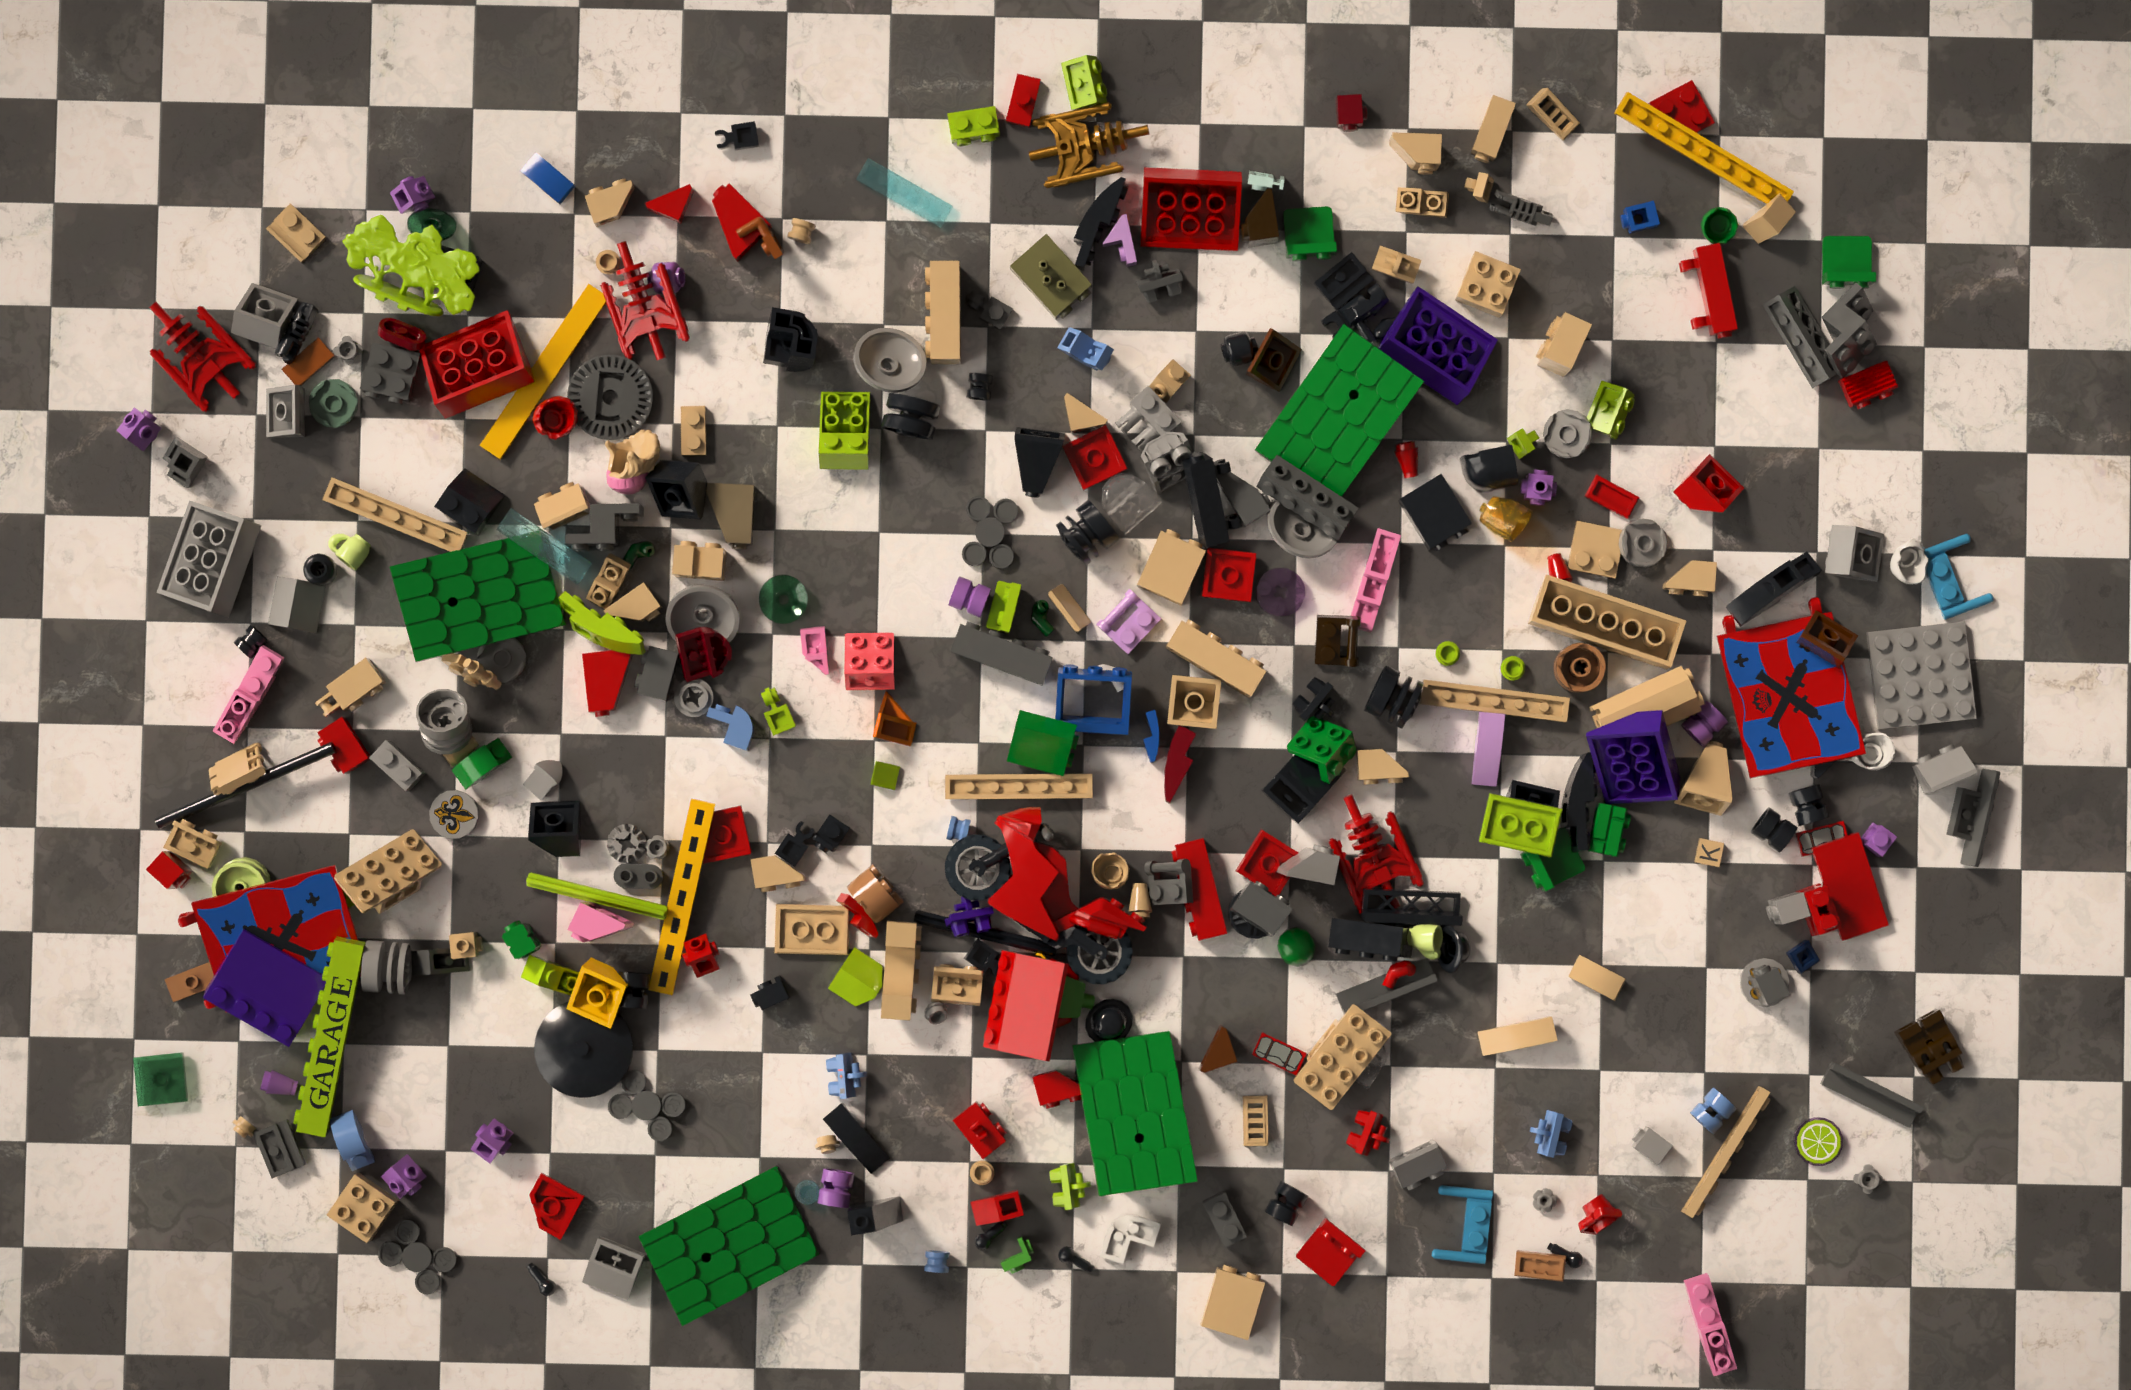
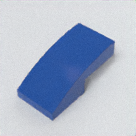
M537 153L520 170L559 204L576 187Z
M1155 710L1145 713L1152 734L1151 737L1143 739L1150 763L1155 762L1159 747V726Z

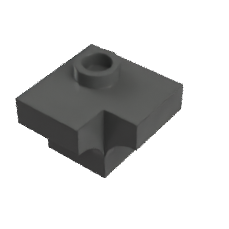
M178 437L174 438L163 457L169 463L167 467L170 469L167 476L186 488L191 487L208 456Z

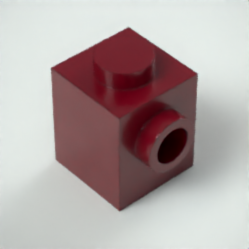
M1362 94L1337 95V128H1343L1344 132L1358 131V127H1362L1363 120H1367V106H1362Z

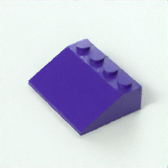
M1417 286L1389 328L1378 349L1422 379L1423 383L1458 405L1470 393L1498 339Z
M1662 710L1636 712L1586 733L1605 804L1678 800L1681 778Z
M243 929L207 986L203 998L289 1047L318 1000L319 992L324 989L326 981H322V973Z

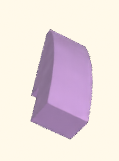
M1479 711L1472 773L1473 785L1497 786L1505 714Z

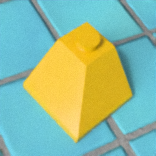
M591 957L580 969L566 1009L611 1029L628 984L612 966Z

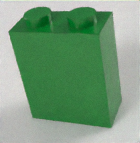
M1020 710L1007 762L1064 776L1066 767L1071 768L1074 753H1070V750H1076L1079 739L1078 735H1074L1077 725Z

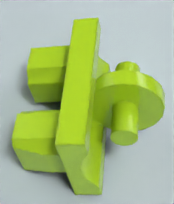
M1067 1163L1059 1168L1050 1170L1051 1183L1062 1182L1063 1192L1053 1193V1205L1065 1207V1210L1080 1207L1079 1198L1085 1197L1084 1188L1091 1187V1181H1083V1173H1076L1075 1163Z

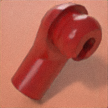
M1408 960L1392 964L1382 985L1394 989L1399 977L1413 976L1415 974L1416 966Z

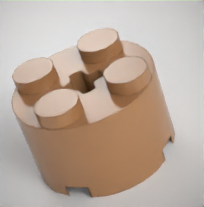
M1575 643L1565 647L1554 660L1555 678L1569 692L1582 693L1592 690L1600 684L1605 674L1606 663L1602 653L1596 647L1586 643ZM1576 662L1585 665V668L1582 669L1583 674L1575 672Z
M872 864L847 886V889L858 904H861L865 909L864 911L875 923H879L904 901L896 891L891 892L893 891V885L885 876L880 879L882 874Z

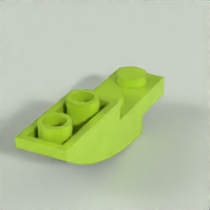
M566 591L558 597L562 609L571 616L569 619L572 629L582 637L617 652L643 655L646 652L643 637L637 631L633 630L631 632L626 628V624L618 616L614 618L607 612L601 617L594 609H587L578 596H571Z

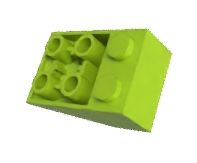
M821 392L819 468L869 470L870 392Z

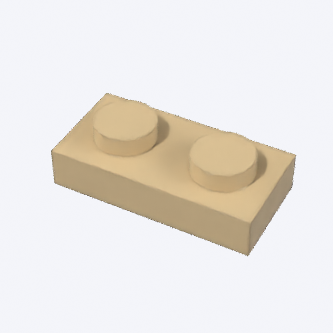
M681 406L682 456L707 455L706 406Z

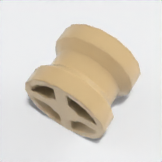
M793 218L791 222L793 227L788 232L787 238L800 243L810 244L812 240L810 235L815 230L816 225L805 220Z

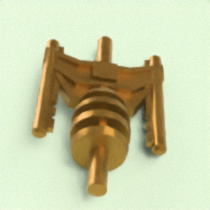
M1109 102L1059 114L1041 116L1040 118L1033 119L1032 125L1038 126V129L1049 127L1055 135L1056 145L1029 151V157L1033 161L1059 155L1060 165L1057 175L1047 177L1048 180L1044 183V187L1047 189L1123 172L1124 167L1121 164L1118 165V162H1112L1109 166L1103 164L1100 168H1096V166L1086 167L1094 162V150L1098 149L1100 156H1106L1105 148L1109 147L1113 155L1117 153V146L1120 145L1122 151L1127 150V139L1149 135L1148 125L1124 130L1122 121H1116V128H1112L1111 123L1106 122L1105 131H1101V127L1098 124L1094 126V134H1090L1086 124L1076 122L1087 119L1088 116L1096 117L1097 114H1108V111L1112 108Z

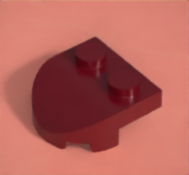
M698 627L675 635L683 676L687 682L708 675L715 678L724 672L723 668L728 660L731 661L732 650L729 642L722 634L712 628Z

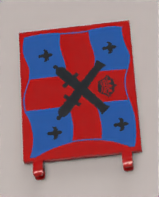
M1818 597L1811 598L1808 601L1811 615L1813 616L1816 610L1822 613L1820 599ZM1832 612L1822 613L1834 620ZM1732 615L1725 616L1722 619L1725 634L1717 635L1716 637L1750 779L1866 754L1844 662L1838 668L1796 643L1812 616L1737 632Z
M336 865L192 902L193 912L182 913L178 918L180 927H186L197 922L214 975L243 929L322 974L324 967H329L331 957H327L330 942L334 943L337 936L359 941L344 891L334 879L335 874L338 873ZM204 1000L207 1009L216 1007L211 1002Z

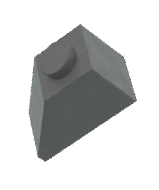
M450 948L411 951L413 958L412 976L470 971L469 958L452 959Z

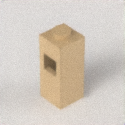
M1495 95L1491 97L1471 154L1475 155V159L1488 163L1489 160H1495L1516 103Z

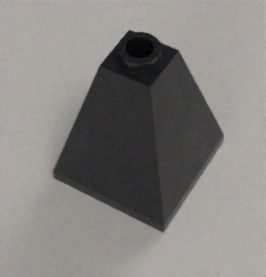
M1016 428L1014 440L1022 489L1025 492V496L1038 498L1043 493L1063 446L1065 433Z

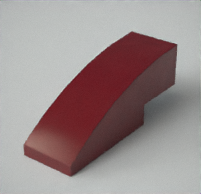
M1178 725L1172 738L1164 770L1165 802L1169 804L1193 762L1185 754L1196 733L1181 725Z

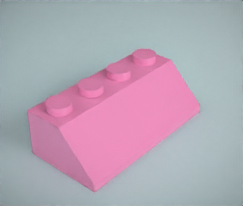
M581 902L567 930L573 932L571 937L585 943L630 929L635 923L592 902Z

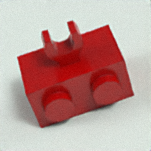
M976 1101L956 1116L953 1122L981 1158L984 1159L1006 1142L1004 1136L1007 1132L999 1122L996 1124L992 1122L989 1118L992 1113L984 1103L979 1105Z

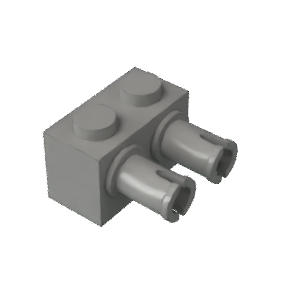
M1149 386L1130 402L1131 409L1115 422L1118 428L1128 422L1121 428L1124 434H1127L1140 420L1147 423V428L1132 440L1135 446L1144 440L1138 446L1141 452H1143L1148 442L1167 432H1173L1181 424L1180 419Z

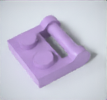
M1129 589L1125 593L1124 599L1104 620L1100 619L1096 625L1126 654H1129L1161 618ZM1134 603L1138 609L1114 632L1110 628L1112 624Z

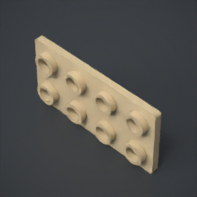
M412 829L335 874L334 879L361 913L364 914L375 908L381 914L419 891L422 879L441 868L442 863L416 831Z
M1352 1004L1340 1021L1337 1019L1333 1021L1307 1054V1063L1296 1075L1294 1082L1328 1109L1333 1110L1389 1039L1391 1032L1358 1006Z

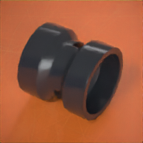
M969 373L968 381L970 382V388L967 390L966 398L990 401L991 392L989 391V386L992 384L993 376L982 373Z
M250 625L246 629V634L243 637H238L234 644L247 657L252 659L257 654L258 647L265 646L269 641L259 630Z

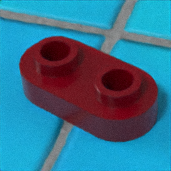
M384 318L379 322L378 335L385 341L411 351L420 350L424 347L426 334L420 328L395 318Z

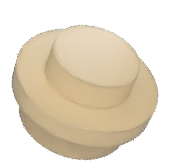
M604 250L598 254L596 266L603 274H613L620 267V258L616 252Z
M241 1116L237 1121L234 1119L232 1123L236 1126L233 1130L243 1138L247 1135L252 1138L254 1135L252 1132L256 1128Z
M835 1135L822 1136L817 1138L815 1148L816 1150H821L822 1154H829L836 1151V1148L840 1146V1142L837 1141Z
M977 1161L970 1169V1177L974 1183L986 1185L994 1177V1168L987 1161Z

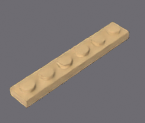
M331 478L323 500L450 552L463 549L469 534L466 531L335 478Z
M1423 680L1424 684L1420 701L1422 705L1567 722L1570 698Z
M1056 774L945 775V799L1093 798L1092 774H1064V776Z
M1760 1086L1757 1087L1681 1212L1693 1218L1695 1215L1699 1216L1706 1205L1703 1201L1707 1194H1713L1719 1182L1716 1180L1720 1173L1725 1174L1731 1165L1729 1159L1733 1152L1738 1153L1743 1146L1744 1140L1742 1138L1746 1131L1751 1132L1756 1125L1757 1119L1755 1117L1759 1110L1764 1111L1769 1104V1091Z

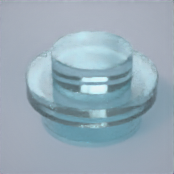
M803 1180L796 1186L795 1196L800 1203L809 1205L818 1199L820 1190L814 1181Z

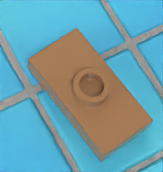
M210 962L164 980L172 1001L176 1002L205 991L214 974Z
M1517 1250L1514 1276L1563 1282L1566 1256Z

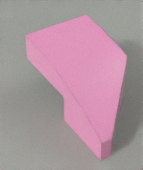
M825 626L800 628L802 654L805 656V659L813 663L825 675L829 674Z

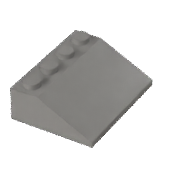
M189 500L156 593L229 618L262 525Z

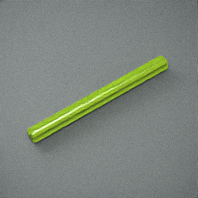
M532 872L528 874L526 880L528 887L664 920L668 914V907L666 905Z

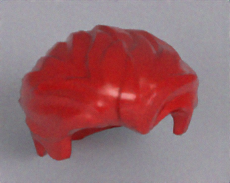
M561 396L544 400L537 406L533 414V423L537 432L541 435H547L553 440L568 435L578 422V410L574 402L569 398Z

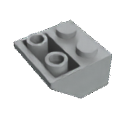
M600 1236L589 1259L582 1282L628 1300L646 1254Z

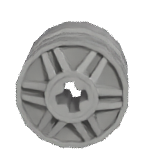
M437 689L427 693L420 699L416 707V718L422 741L430 751L438 754H452L468 745L472 737V724L464 697L450 689Z
M366 941L361 969L363 992L379 993L383 983L387 982L389 994L394 993L396 983L398 994L405 995L407 993L412 977L413 958L410 943H402L399 954L398 942H393L389 953H386L384 941Z

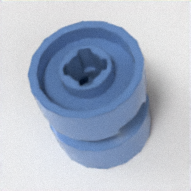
M1712 1088L1704 1097L1705 1102L1698 1103L1690 1114L1709 1132L1715 1134L1723 1125L1722 1119H1728L1737 1108L1719 1091ZM1709 1108L1717 1113L1714 1118L1707 1113Z

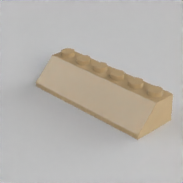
M1546 574L1534 602L1528 624L1668 670L1672 667L1686 620Z

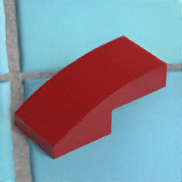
M841 893L836 901L854 914L850 924L868 937L877 938L879 934L876 926L864 911L865 909L849 894Z

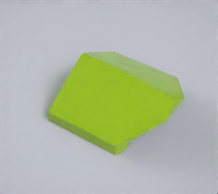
M854 947L828 989L855 1007L874 999L882 988V965Z

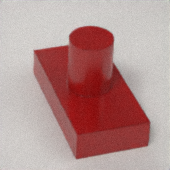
M1017 74L1006 117L1007 123L1030 128L1041 79Z

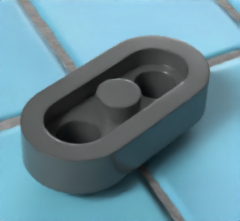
M625 863L615 869L614 880L622 888L654 889L661 885L663 872L658 866L652 864ZM624 871L630 873V878L627 881L621 877ZM648 872H652L655 875L654 880L651 882L646 879Z

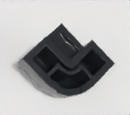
M772 307L765 338L764 364L786 367V371L789 372L806 371L813 366L818 333L813 323L805 317V314Z
M1512 445L1482 450L1479 453L1464 455L1460 458L1464 478L1473 489L1481 492H1492L1496 489L1518 485L1517 466Z

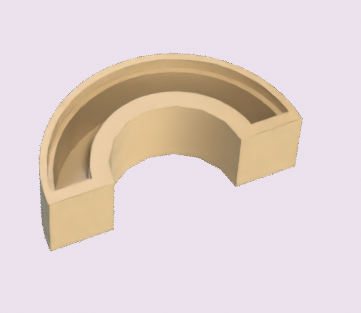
M887 921L881 1019L910 1020L911 1013H916L917 999L912 997L913 985L919 982V969H915V960H920L921 945H916V941H921L922 926H917V923Z

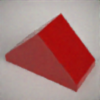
M688 184L650 200L645 204L649 211L681 223L694 191L692 186Z

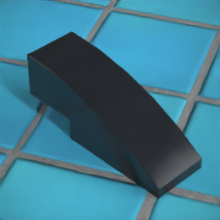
M843 1102L823 1118L824 1122L871 1174L890 1159Z

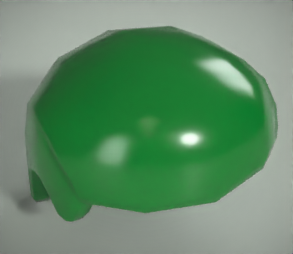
M1724 207L1710 209L1704 214L1700 224L1702 234L1712 244H1725L1736 235L1738 229L1737 217L1728 208Z
M1294 927L1286 929L1280 935L1277 948L1285 963L1299 967L1306 965L1313 958L1315 942L1306 930Z

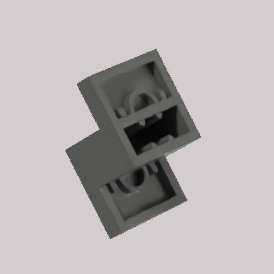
M1857 283L1822 316L1833 340L1825 349V352L1836 374L1842 378L1852 372L1857 364L1865 356L1869 355L1877 345L1866 322L1874 310L1863 287Z
M639 503L590 504V534H565V544L577 552L589 551V547H596L599 551H614V547L620 546L619 517L626 522L638 521V517H644V507Z

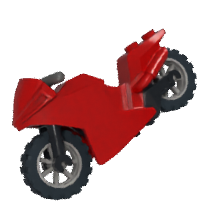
M1041 807L1020 808L999 815L994 823L1003 833L1006 842L1003 845L987 835L973 834L960 839L952 846L945 861V876L950 887L958 895L969 900L982 901L988 899L989 905L1022 925L1027 931L1032 932L1053 948L1058 949L1067 946L1069 965L1072 971L1082 980L1091 984L1104 985L1116 981L1127 971L1132 960L1133 950L1126 930L1128 927L1145 931L1147 928L1143 924L1145 919L1135 912H1132L1131 915L1123 910L1125 905L1115 898L1109 901L1107 898L1099 897L1079 908L1071 901L1066 858L1053 846L1038 842L1036 837L1041 835L1046 841L1053 839V830L1047 823H1042ZM978 849L985 850L988 854L979 858ZM975 850V859L972 861L964 856L968 851ZM961 859L970 864L969 868L959 870ZM1010 861H1011V866H1012V871H1013V873H1012L1011 875H1010ZM972 871L973 875L970 883H968L961 874ZM985 871L995 872L994 877L989 882L984 875ZM977 874L982 878L985 883L984 885H973ZM1097 934V940L1091 935ZM1100 934L1111 937V939L1104 944L1101 942ZM1115 941L1118 952L1108 951L1107 947ZM1081 948L1088 953L1081 954ZM1094 955L1095 959L1090 967L1083 958ZM1107 955L1117 956L1111 966L1106 959ZM1099 958L1103 960L1107 968L1095 969Z

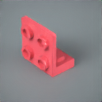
M894 633L845 634L844 675L846 690H895Z

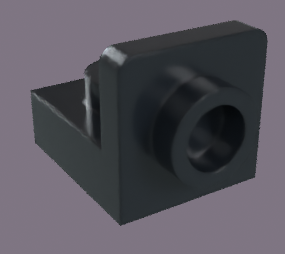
M829 814L819 831L812 838L817 841L814 846L826 854L829 850L834 852L850 827Z

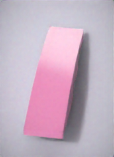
M1379 528L1375 534L1351 616L1361 617V626L1358 629L1370 633L1373 630L1401 538L1399 534Z

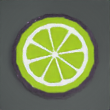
M1813 1117L1804 1120L1797 1127L1793 1136L1796 1154L1804 1162L1813 1166H1825L1832 1163L1840 1155L1843 1148V1136L1839 1127L1833 1121L1824 1117Z

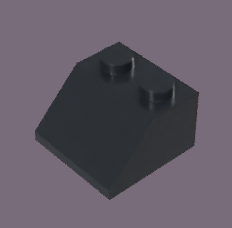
M660 460L654 467V470L650 471L645 478L661 516L701 520L704 512L707 480L700 463Z
M464 468L447 486L434 507L479 536L506 495Z

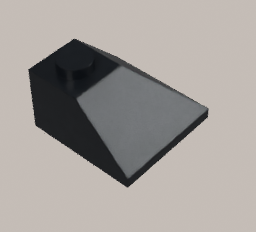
M580 801L531 803L528 841L555 857L580 856Z

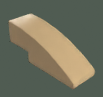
M1552 1016L1477 1032L1483 1056L1558 1041Z

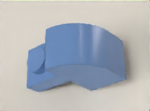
M1071 327L1068 328L1057 347L1073 359L1096 371L1098 369L1103 370L1109 363L1111 354L1114 351L1110 346L1095 341L1082 331Z
M716 704L715 709L709 707L707 717L729 724L723 743L748 751L754 735V724L750 715L739 706L735 707L733 715L729 714L730 709L718 704Z
M353 1110L330 1119L337 1148L343 1161L346 1160L351 1171L375 1162L374 1156L364 1139L362 1126Z

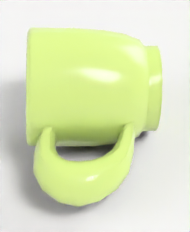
M336 534L328 541V546L335 553L336 557L355 571L364 562L371 547L367 541L357 534L352 537L345 534ZM346 540L339 549L336 548L340 541Z
M1432 924L1411 926L1407 934L1408 945L1418 949L1428 959L1436 960L1440 957V948L1443 941L1441 926Z

